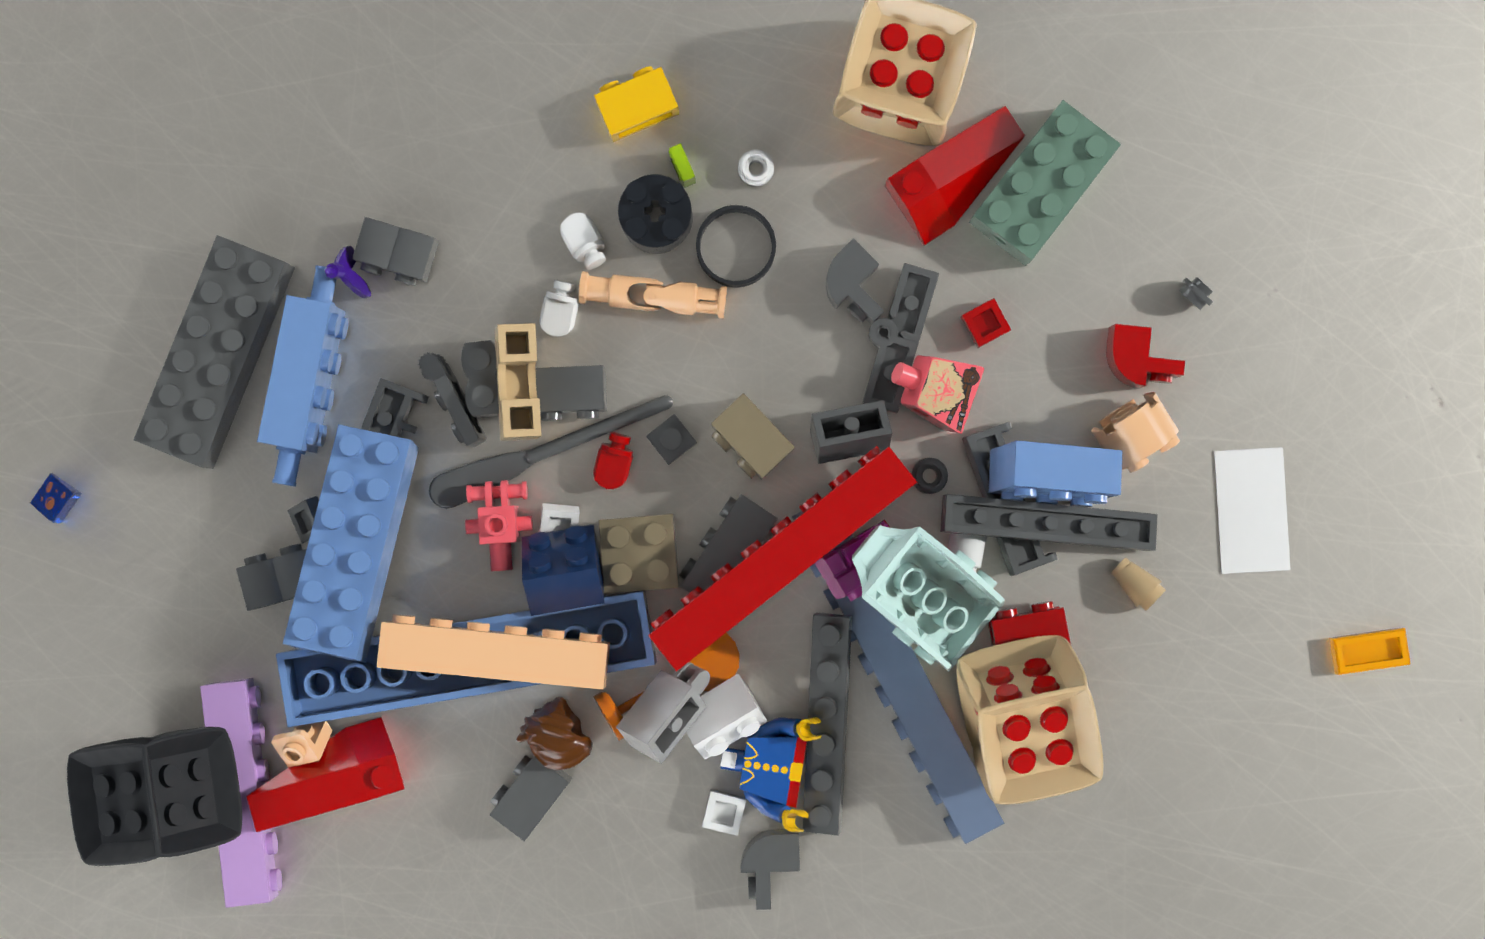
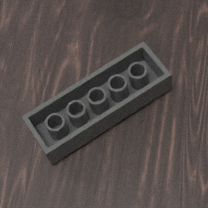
M219 235L216 236L134 441L199 467L214 469L295 267Z

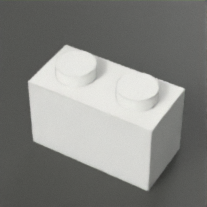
M736 674L700 696L706 707L686 733L693 746L706 760L711 756L720 755L730 744L740 738L753 735L759 730L760 726L768 721L741 676Z

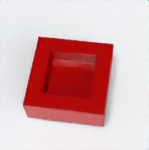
M994 298L961 316L977 348L1011 331Z

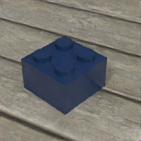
M594 524L572 526L568 529L547 533L537 532L530 536L521 537L522 583L531 616L605 603L602 559Z

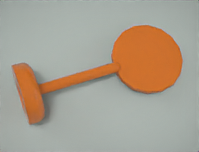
M725 633L690 661L710 674V681L704 689L705 692L712 690L735 676L739 668L740 654L735 641ZM600 692L593 696L619 741L624 737L616 726L622 720V714L631 709L643 692L618 707L606 692Z

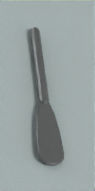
M664 395L533 449L497 455L442 473L430 483V498L434 504L441 508L456 507L467 502V485L485 486V481H492L493 486H500L501 480L509 481L517 477L536 462L671 408L673 399L668 395Z

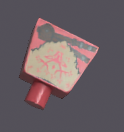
M918 355L914 360L913 366L899 362L892 372L891 381L904 387L901 397V404L944 431L962 434L985 368L937 357Z

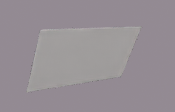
M1283 447L1214 451L1222 574L1290 570Z

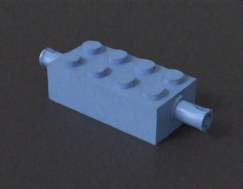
M316 265L315 267L316 271L310 297L305 299L290 295L286 296L257 442L276 445V449L279 450L275 475L272 480L273 483L296 487L301 454L305 455L306 451L317 453L318 447H323L327 436V426L323 425L325 412L330 411L333 405L334 390L330 389L333 375H337L340 370L341 354L337 352L340 339L344 340L347 335L349 320L344 318L345 311L336 307L335 303L332 302L337 279L326 276L325 266Z

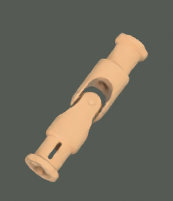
M582 271L579 285V304H585L586 301L609 303L610 307L644 311L660 310L661 307L659 306H662L676 314L693 316L697 312L716 314L719 319H724L727 286H721L720 289L698 287L696 283L681 281L662 286L663 282L657 279L615 274L611 278L589 276L588 272ZM647 283L643 294L645 305L637 304L630 298L629 290L632 285ZM699 299H702V300H712V301H716V302L700 301Z

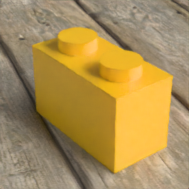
M652 66L642 68L632 75L633 79L621 84L618 80L609 82L599 88L600 93L594 95L613 142L679 115V107L662 67L653 69Z

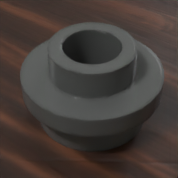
M1187 277L1183 280L1185 284L1179 291L1199 310L1206 304L1210 306L1213 303L1208 298L1213 291L1198 277L1192 282Z
M924 458L918 461L912 469L911 475L917 481L914 486L922 493H937L945 487L948 481L947 468L938 459ZM926 469H932L935 472L936 479L934 482L927 483L924 481L923 472Z

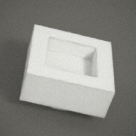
M543 503L539 532L547 533L578 526L579 506Z
M710 790L702 827L738 836L746 799Z

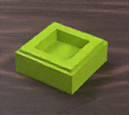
M682 144L670 147L668 151L669 157L681 185L686 188L695 184L696 178Z

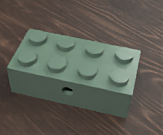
M1062 100L976 211L969 223L1026 266L1033 260L1121 144Z

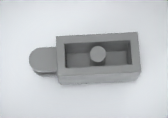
M688 662L677 672L675 671L673 675L661 670L654 680L648 684L631 709L625 713L616 728L631 747L662 764L705 709L706 704L701 699L700 694L710 681L709 672L691 662Z

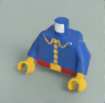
M778 717L763 724L756 733L748 736L745 750L727 748L722 753L720 769L741 772L739 789L744 791L745 799L763 815L782 823L784 828L791 832L804 831L796 826V816L808 818L809 816L804 810L791 809L790 807L796 808L807 741L821 738V735H813L810 731L811 724L821 723L820 718L817 717L804 720Z

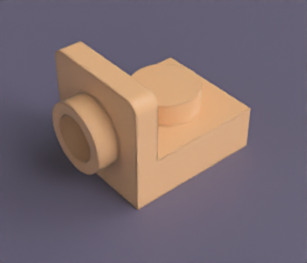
M327 721L299 725L292 732L275 735L271 743L289 768L320 761L333 730Z

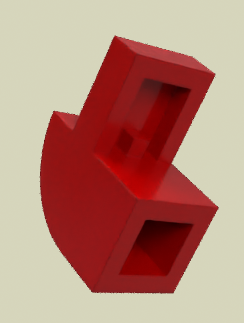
M1114 324L1108 327L1106 358L1111 372L1119 381L1127 386L1139 389L1146 386L1147 375H1150L1151 382L1167 384L1172 383L1173 378L1184 376L1185 361L1149 357L1152 328Z

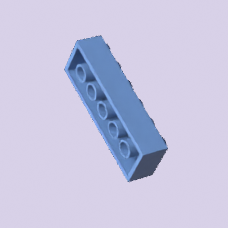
M338 424L283 644L298 649L366 663L419 447L412 440Z

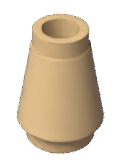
M1126 557L1111 572L1136 607L1140 605L1145 611L1166 591L1160 585L1162 582L1160 579L1135 563L1130 562Z

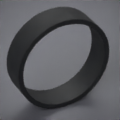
M730 205L714 211L704 220L697 234L696 252L703 271L712 280L727 287H745L759 281L771 268L775 258L776 239L770 223L761 213L747 206ZM728 213H744L756 218L764 225L771 239L772 251L766 266L758 274L746 280L730 281L717 276L706 266L700 250L701 239L708 225L716 218Z

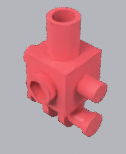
M501 480L500 486H493L492 481H485V486L467 485V502L473 503V501L485 500L486 507L477 508L478 519L465 520L466 534H479V544H489L491 571L513 570L511 543L520 542V531L533 530L532 516H519L518 506H510V499H528L527 481H522L519 484H509L508 480ZM501 498V506L495 507L494 499Z

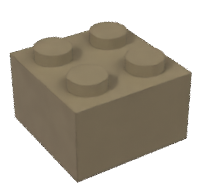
M744 393L711 423L712 428L715 430L711 434L712 438L726 453L732 448L738 454L740 459L737 461V465L751 479L757 475L762 480L795 448Z
M674 514L599 520L604 594L680 587Z

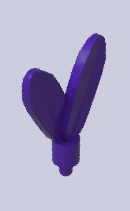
M352 246L343 247L339 251L334 263L326 266L324 270L326 276L329 278H340L346 286L361 298L371 297V291L366 281L352 270L356 263L352 259L355 251Z

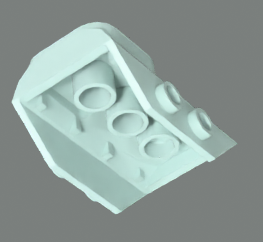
M881 525L876 526L852 555V561L862 586V598L896 626L892 633L909 647L914 642L918 645L914 650L918 656L930 665L935 661L938 662L948 672L1005 601L993 589L997 585L995 580L982 570H979L977 573L973 570L976 563L960 550L954 554L921 527L896 529Z

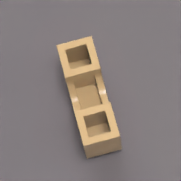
M535 323L497 325L495 329L500 441L538 439L542 435L540 399L537 398L536 391L537 344Z

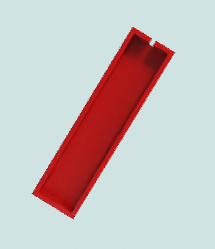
M878 446L874 447L857 461L861 468L851 474L848 469L828 483L832 489L822 498L818 492L799 506L803 512L793 521L786 516L770 529V532L774 535L763 545L757 539L740 553L744 560L733 568L729 563L725 564L710 576L714 583L703 591L700 586H697L680 600L684 607L675 614L669 608L651 623L654 630L648 636L676 672L917 483L890 447L882 451Z

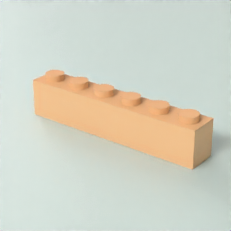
M393 614L392 621L381 622L377 668L602 690L606 687L610 642L602 641L601 634L580 633L579 639L564 638L565 631L542 629V635L527 634V627L505 625L504 632L490 630L489 623L467 622V628L452 627L453 620L430 618V624L415 623V616Z

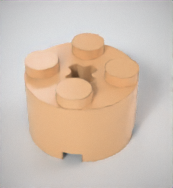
M1155 392L1144 394L1143 396L1146 401L1139 405L1136 404L1134 399L1125 403L1099 421L1103 427L1102 429L1094 427L1091 430L1101 448L1122 450V470L1127 468L1130 473L1148 464L1149 460L1147 457L1158 450L1165 452L1180 442L1177 436L1179 430Z

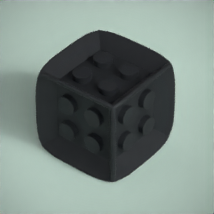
M199 727L166 732L152 738L122 739L84 747L69 754L67 786L72 825L78 852L85 864L91 866H113L142 863L159 857L181 856L228 843L241 834L242 803L237 766L232 743L225 728Z

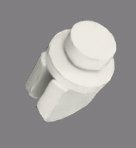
M574 213L564 219L561 224V235L573 258L577 262L584 261L588 270L602 265L606 261V257L602 252L605 244L593 220L584 213Z
M555 280L553 287L557 288L556 293L547 291L543 300L539 322L541 328L547 334L560 337L568 334L574 328L579 298L570 296L571 292H575V284Z

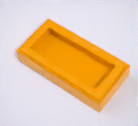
M1405 628L1329 638L1334 672L1337 675L1411 664Z

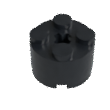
M659 174L642 176L627 185L619 201L618 217L623 232L633 245L644 252L653 254L669 252L682 243L691 230L693 213L689 196L683 186L670 177ZM654 207H660V211L665 213V215L659 216L657 222H653L650 215H646L651 213Z

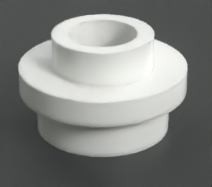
M757 149L750 150L740 158L738 173L746 184L762 186L772 178L774 163L766 152ZM752 163H760L763 171L755 175L749 171V167Z

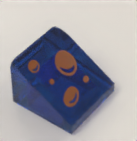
M50 473L30 504L52 523H62L82 493L55 474Z

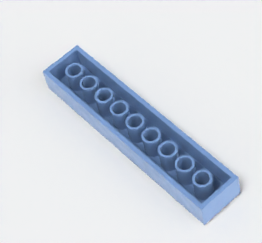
M645 591L604 597L605 603L534 616H531L530 610L452 623V627L467 628V622L489 623L490 630L504 632L505 625L527 627V634L542 635V629L565 631L564 638L579 639L580 633L601 634L602 641L610 642L607 673L651 666L657 663L655 646L648 636L652 632ZM380 635L372 636L366 663L303 649L289 650L276 654L288 727L541 684L377 668Z

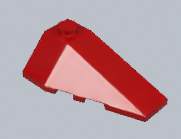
M1004 106L887 178L885 188L924 246L956 225L1023 140L1025 134L1007 107Z
M382 717L345 727L328 740L320 761L289 767L246 797L255 830L260 832L404 790L405 788L391 741Z

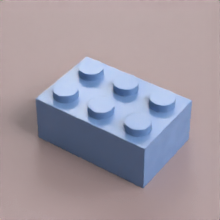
M1017 440L990 450L988 493L1001 494V499L1023 501V498H1036V503L1058 504V501H1070V506L1092 507L1093 504H1106L1107 498L1121 495L1122 450Z

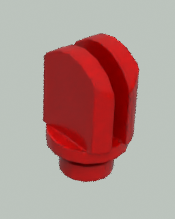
M610 432L608 440L611 441V444L601 443L593 475L595 481L601 487L616 489L621 487L628 478L633 459V450L625 448V445L630 444L631 437Z

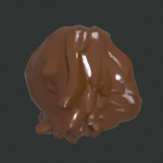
M556 697L553 701L547 702L542 708L535 709L532 716L525 717V725L520 727L521 733L516 738L519 743L527 741L535 758L544 767L553 770L575 767L590 755L593 747L590 737L582 733L580 719L573 713L563 697Z

